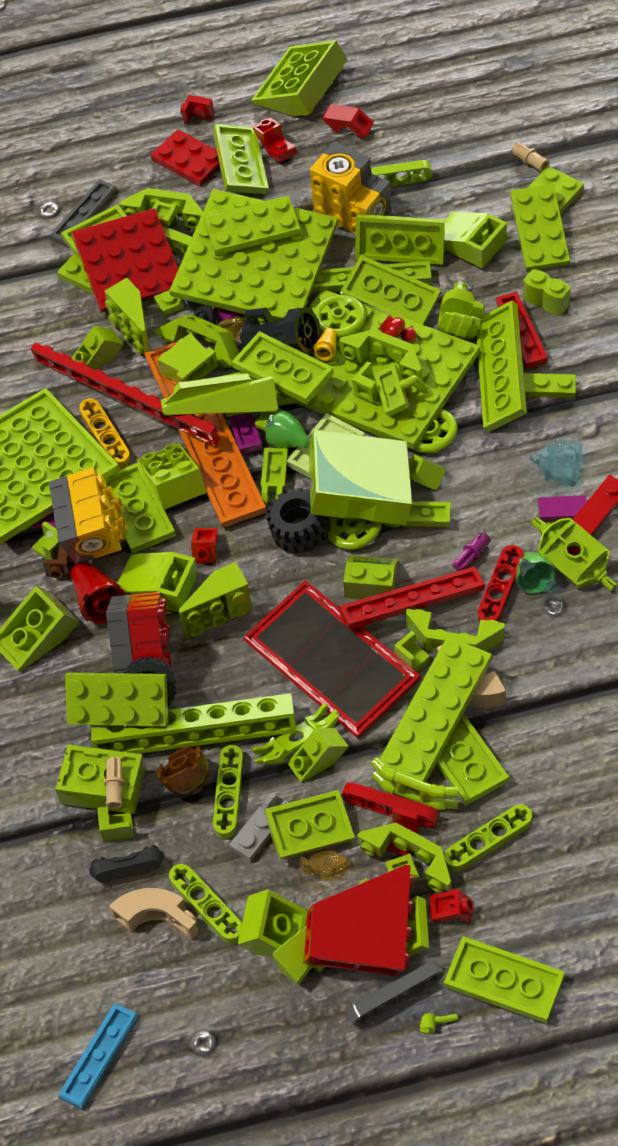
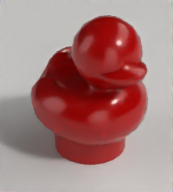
M388 315L378 328L382 333L397 339L401 335L402 340L408 343H413L417 338V333L413 326L406 328L405 320L400 317L393 318Z

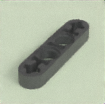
M431 961L357 1002L349 1008L347 1016L355 1027L361 1026L434 985L443 978L445 973L437 961Z

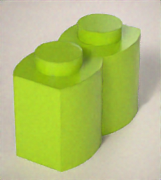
M534 269L525 277L523 298L528 303L541 306L547 312L562 316L570 306L571 287L564 281L551 279L545 272Z

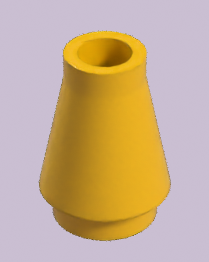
M332 328L325 329L320 339L314 345L315 356L319 360L328 361L336 354L337 332Z

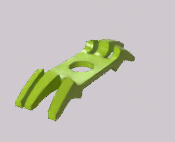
M325 703L322 704L314 715L306 716L304 718L305 721L296 726V732L283 734L277 739L272 737L266 745L251 748L254 754L265 755L255 759L254 762L256 764L284 762L285 757L300 748L315 728H333L339 719L338 711L334 710L323 719L328 707ZM295 734L304 735L299 741H290V738Z

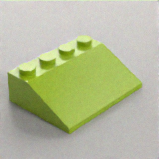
M337 40L290 46L251 101L253 104L291 116L310 115L319 100L323 98L326 90L333 84V80L338 73L342 71L348 59Z

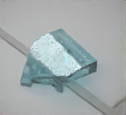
M558 439L533 454L530 460L533 464H538L545 474L544 479L546 482L552 479L574 487L578 483L583 444Z

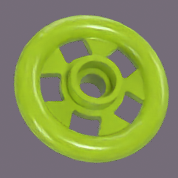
M347 295L328 297L321 301L314 309V313L320 322L321 334L324 333L325 329L331 328L333 324L334 327L339 328L334 329L337 332L336 338L354 334L363 326L366 319V310L363 304L356 298ZM338 304V307L329 308L332 305ZM350 305L354 310L349 311L346 307ZM328 315V320L321 321V316ZM350 318L356 319L354 323H348Z
M440 409L437 417L432 420L431 426L424 432V436L413 450L421 453H434L449 446L457 435L458 426L454 416L448 411ZM442 418L445 422L440 425L436 420ZM442 431L447 432L444 438L439 437ZM423 440H433L431 444H423Z
M330 516V531L327 533L329 540L335 546L346 550H354L370 544L380 533L382 522H373L366 525L365 519L341 518L344 519L343 524L338 526L336 524L340 518ZM364 531L367 533L365 536L359 539L356 537ZM343 532L349 536L346 540L339 537Z

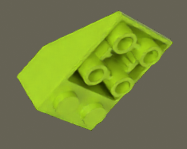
M451 212L445 219L444 250L480 268H483L507 241V222L490 214Z
M126 278L105 290V305L110 314L108 319L113 327L120 329L126 341L130 340L133 343L136 352L145 356L144 353L150 350L140 291Z
M180 443L169 444L160 451L146 453L142 458L137 459V463L140 462L164 510L207 493L199 467Z
M175 552L131 554L117 584L124 589L126 595L131 596L133 594L160 592L161 599H166L167 609L179 612V609L186 602L198 576L196 559Z
M235 562L213 571L179 609L185 639L191 636H198L205 630L221 626L231 619L242 617L252 611L249 586L238 564Z

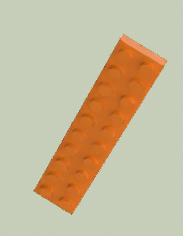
M177 342L144 353L164 399H167L174 392V387L178 383L160 374L157 359L176 345ZM194 414L200 420L212 422L217 427V432L221 439L214 446L178 429L189 456L200 469L207 496L221 527L225 528L267 513L266 506L223 414Z

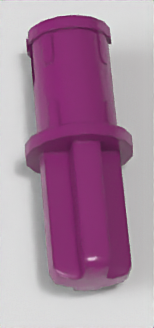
M479 532L469 544H465L461 554L452 562V566L456 571L466 569L473 560H477L482 550L491 543L490 537L486 533Z

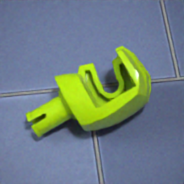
M457 282L454 284L453 289L446 292L443 296L437 328L443 333L463 340H470L477 334L481 320L479 317L485 314V306L476 301L474 295L467 291L468 287L465 283Z

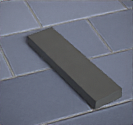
M99 179L50 234V239L69 248L62 239L61 232L99 214L118 192L117 186Z

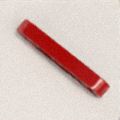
M509 545L502 550L478 608L479 624L480 620L500 621L516 581L518 564L523 558V551L520 547ZM516 555L511 562V566L508 565V557ZM505 572L510 574L511 578L501 580L498 578V575ZM493 592H500L503 594V597L499 600H494L490 595ZM490 607H492L493 615H490L489 618H485V615H488Z
M352 782L346 783L341 793V798L346 803L392 817L393 807L418 814L419 826L425 828H435L440 816L439 811L431 806Z

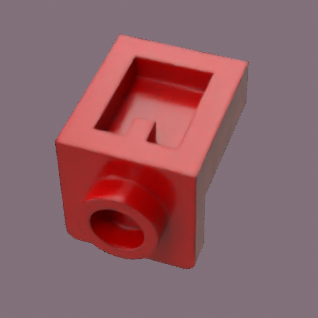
M188 95L180 108V114L183 116L184 123L188 124L192 116L212 120L214 116L212 99Z
M194 528L191 551L192 557L196 559V563H216V546L219 538L218 528Z
M460 889L430 895L431 920L435 924L459 918L465 923L472 921L473 902Z

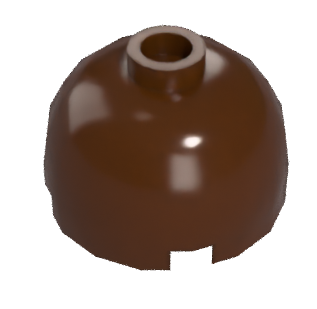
M192 746L179 749L167 758L169 763L165 767L162 764L158 767L156 774L163 786L177 795L199 792L203 788V784L209 774L208 761L199 746L196 749Z

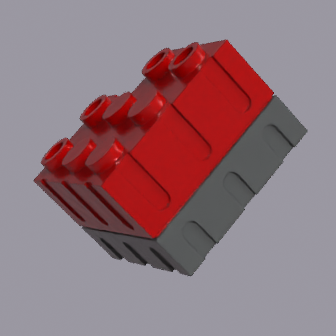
M160 592L111 597L106 616L114 673H124L126 667L133 660L136 661L140 657L145 658L147 656L161 658L162 661H166L169 664V667H172L171 653L166 652L170 637L169 623H165L167 604L165 598L161 599Z

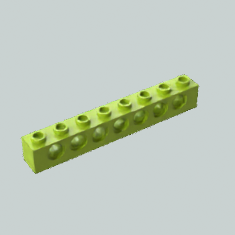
M289 693L168 710L167 726L91 725L92 747L139 754L296 732L292 695Z

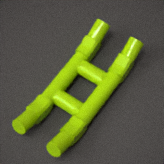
M378 757L371 762V766L376 769L372 778L380 784V787L385 792L431 806L438 811L458 809V799H445V797H458V787L438 786L397 772V770L391 769Z

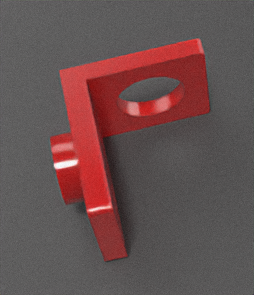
M393 807L392 822L398 823L418 834V814ZM393 841L387 848V851L403 856L411 853L408 849L407 851L400 850L393 844Z

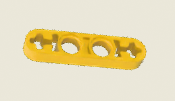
M93 398L83 400L79 405V410L91 434L99 445L116 461L120 469L126 468L131 461L129 450L103 408ZM91 408V410H94L95 415L92 416L87 409ZM99 422L106 424L101 429L94 428V425ZM108 438L116 440L111 445L104 444V441ZM117 450H118V453H119L120 457H123L122 459H119L118 457H116L115 452H116Z

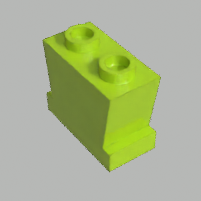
M191 333L180 339L176 345L157 359L160 374L177 383L201 380L218 366L216 352L210 347L205 349Z

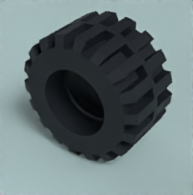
M297 488L296 491L292 489L287 490L288 493H281L278 495V499H273L271 502L272 506H268L266 519L275 544L284 551L289 549V552L294 554L296 551H299V553H305V550L308 549L312 551L315 549L314 546H320L323 543L322 539H327L328 537L327 532L330 531L329 516L311 514L309 489L305 491L302 488ZM306 518L300 523L290 524L296 519Z

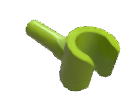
M431 1013L424 1014L420 1021V1032L425 1034L434 1033L435 1024L458 1021L457 1014L435 1017Z

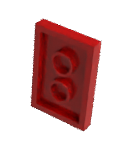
M179 129L151 153L152 161L199 187L220 168L216 149Z

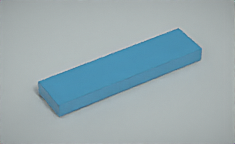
M116 1003L113 1004L59 1092V1099L83 1111L139 1018L137 1013Z

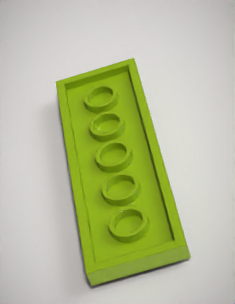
M513 301L480 317V326L476 334L477 345L480 346L481 351L478 355L483 428L488 432L527 414L518 307Z
M447 636L380 760L399 773L426 782L493 660L492 654Z

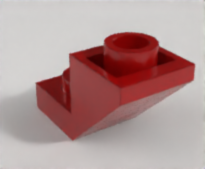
M330 104L321 118L336 133L347 126L361 139L367 136L374 123L359 108Z
M271 118L264 119L259 124L253 126L255 134L268 155L279 163L297 154L296 147L285 140L281 124Z

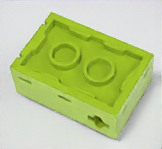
M67 745L66 755L64 756L58 778L59 782H57L55 789L60 804L94 809L105 807L106 786H104V780L106 779L107 759L114 756L122 760V779L125 781L124 786H122L123 806L118 809H108L109 811L135 814L146 771L142 754Z

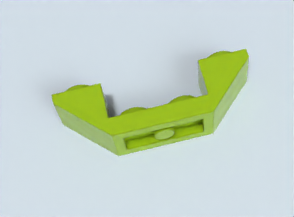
M146 188L120 201V208L127 216L152 209L156 201L176 205L177 213L182 214L184 228L196 229L203 213L202 209L188 193Z
M194 315L181 316L157 328L155 334L162 336V340L169 343H174L184 338L186 332L205 336V340L216 343L214 351L216 352L217 361H219L220 366L225 368H232V361L239 354L229 330Z
M374 329L341 337L339 340L341 355L348 360L362 363L367 354L373 351L378 355H383L399 362L401 379L404 380L416 375L423 381L422 369L414 346L411 343Z
M407 609L406 611L407 627L416 634V638L427 651L437 652V647L443 645L447 636L483 651H488L505 639V623H499L496 620H480L477 636H471L468 633H451L442 629L431 630V612H426L422 609Z
M398 823L360 831L357 835L360 849L367 855L373 856L375 854L382 858L393 841V844L400 850L407 851L408 849L415 853L419 860L425 863L432 862L425 872L428 886L438 893L452 890L443 851L439 845Z

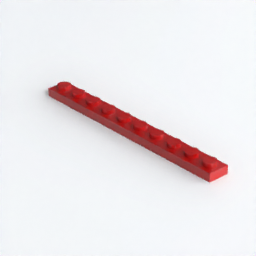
M35 342L30 348L36 361L211 445L216 446L221 440L217 427L208 420H200L194 414L164 415L161 400L157 396H149L136 386L130 387L119 378L113 379L99 369L94 370L82 361L77 362L65 353L55 352L48 345L43 346Z

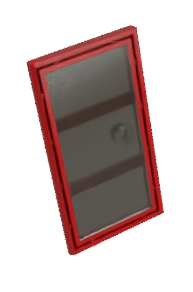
M306 580L243 638L248 645L320 707L325 703L328 707L327 713L329 715L334 710H337L339 716L337 721L357 739L365 734L421 680L417 672L363 627L348 630L339 613V607Z

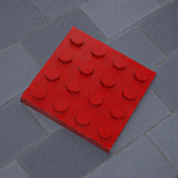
M155 208L75 230L71 233L100 313L109 311L105 305V290L126 278L140 291L141 301L154 298V296L170 290L178 272V267Z

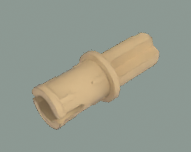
M516 142L511 148L513 154L524 160L526 165H532L540 172L550 165V161L539 155L535 149H529L520 142Z
M113 756L107 759L104 786H106L107 808L118 809L123 806L122 786H124L125 781L122 779V760L119 757Z

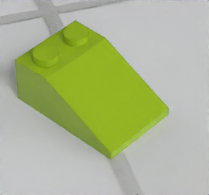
M36 585L0 628V653L17 671L21 672L63 642L78 625L79 621L51 592Z

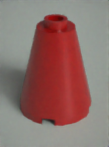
M90 562L78 563L72 569L71 577L81 615L87 622L91 621L96 625L107 623L106 612L111 597L124 596L126 593L119 584Z

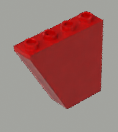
M403 865L314 903L307 911L303 964L399 976L407 969L409 953L406 952V942H409L411 927L407 926L408 916L412 912L409 890H412L414 876L410 874L411 865Z

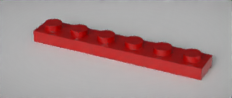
M474 566L340 605L339 613L348 630L405 614L407 609H422L484 591L485 583Z

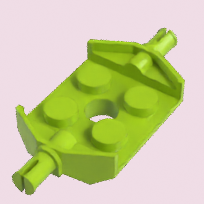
M538 516L532 519L530 524L539 530L541 534L537 553L545 556L555 568L576 585V589H581L597 582L604 585L610 592L616 588L618 584L607 576L606 571L610 551L571 518H565L552 524H545ZM570 546H577L580 548L581 553L573 556L567 552V549Z

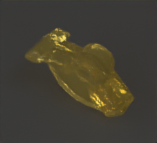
M236 316L235 318L219 322L217 326L229 330L234 340L237 338L239 330L244 326L243 318Z
M333 851L318 852L310 857L309 860L305 857L300 858V868L304 874H319L323 879H331L334 873L347 867L348 860L343 854L339 855Z

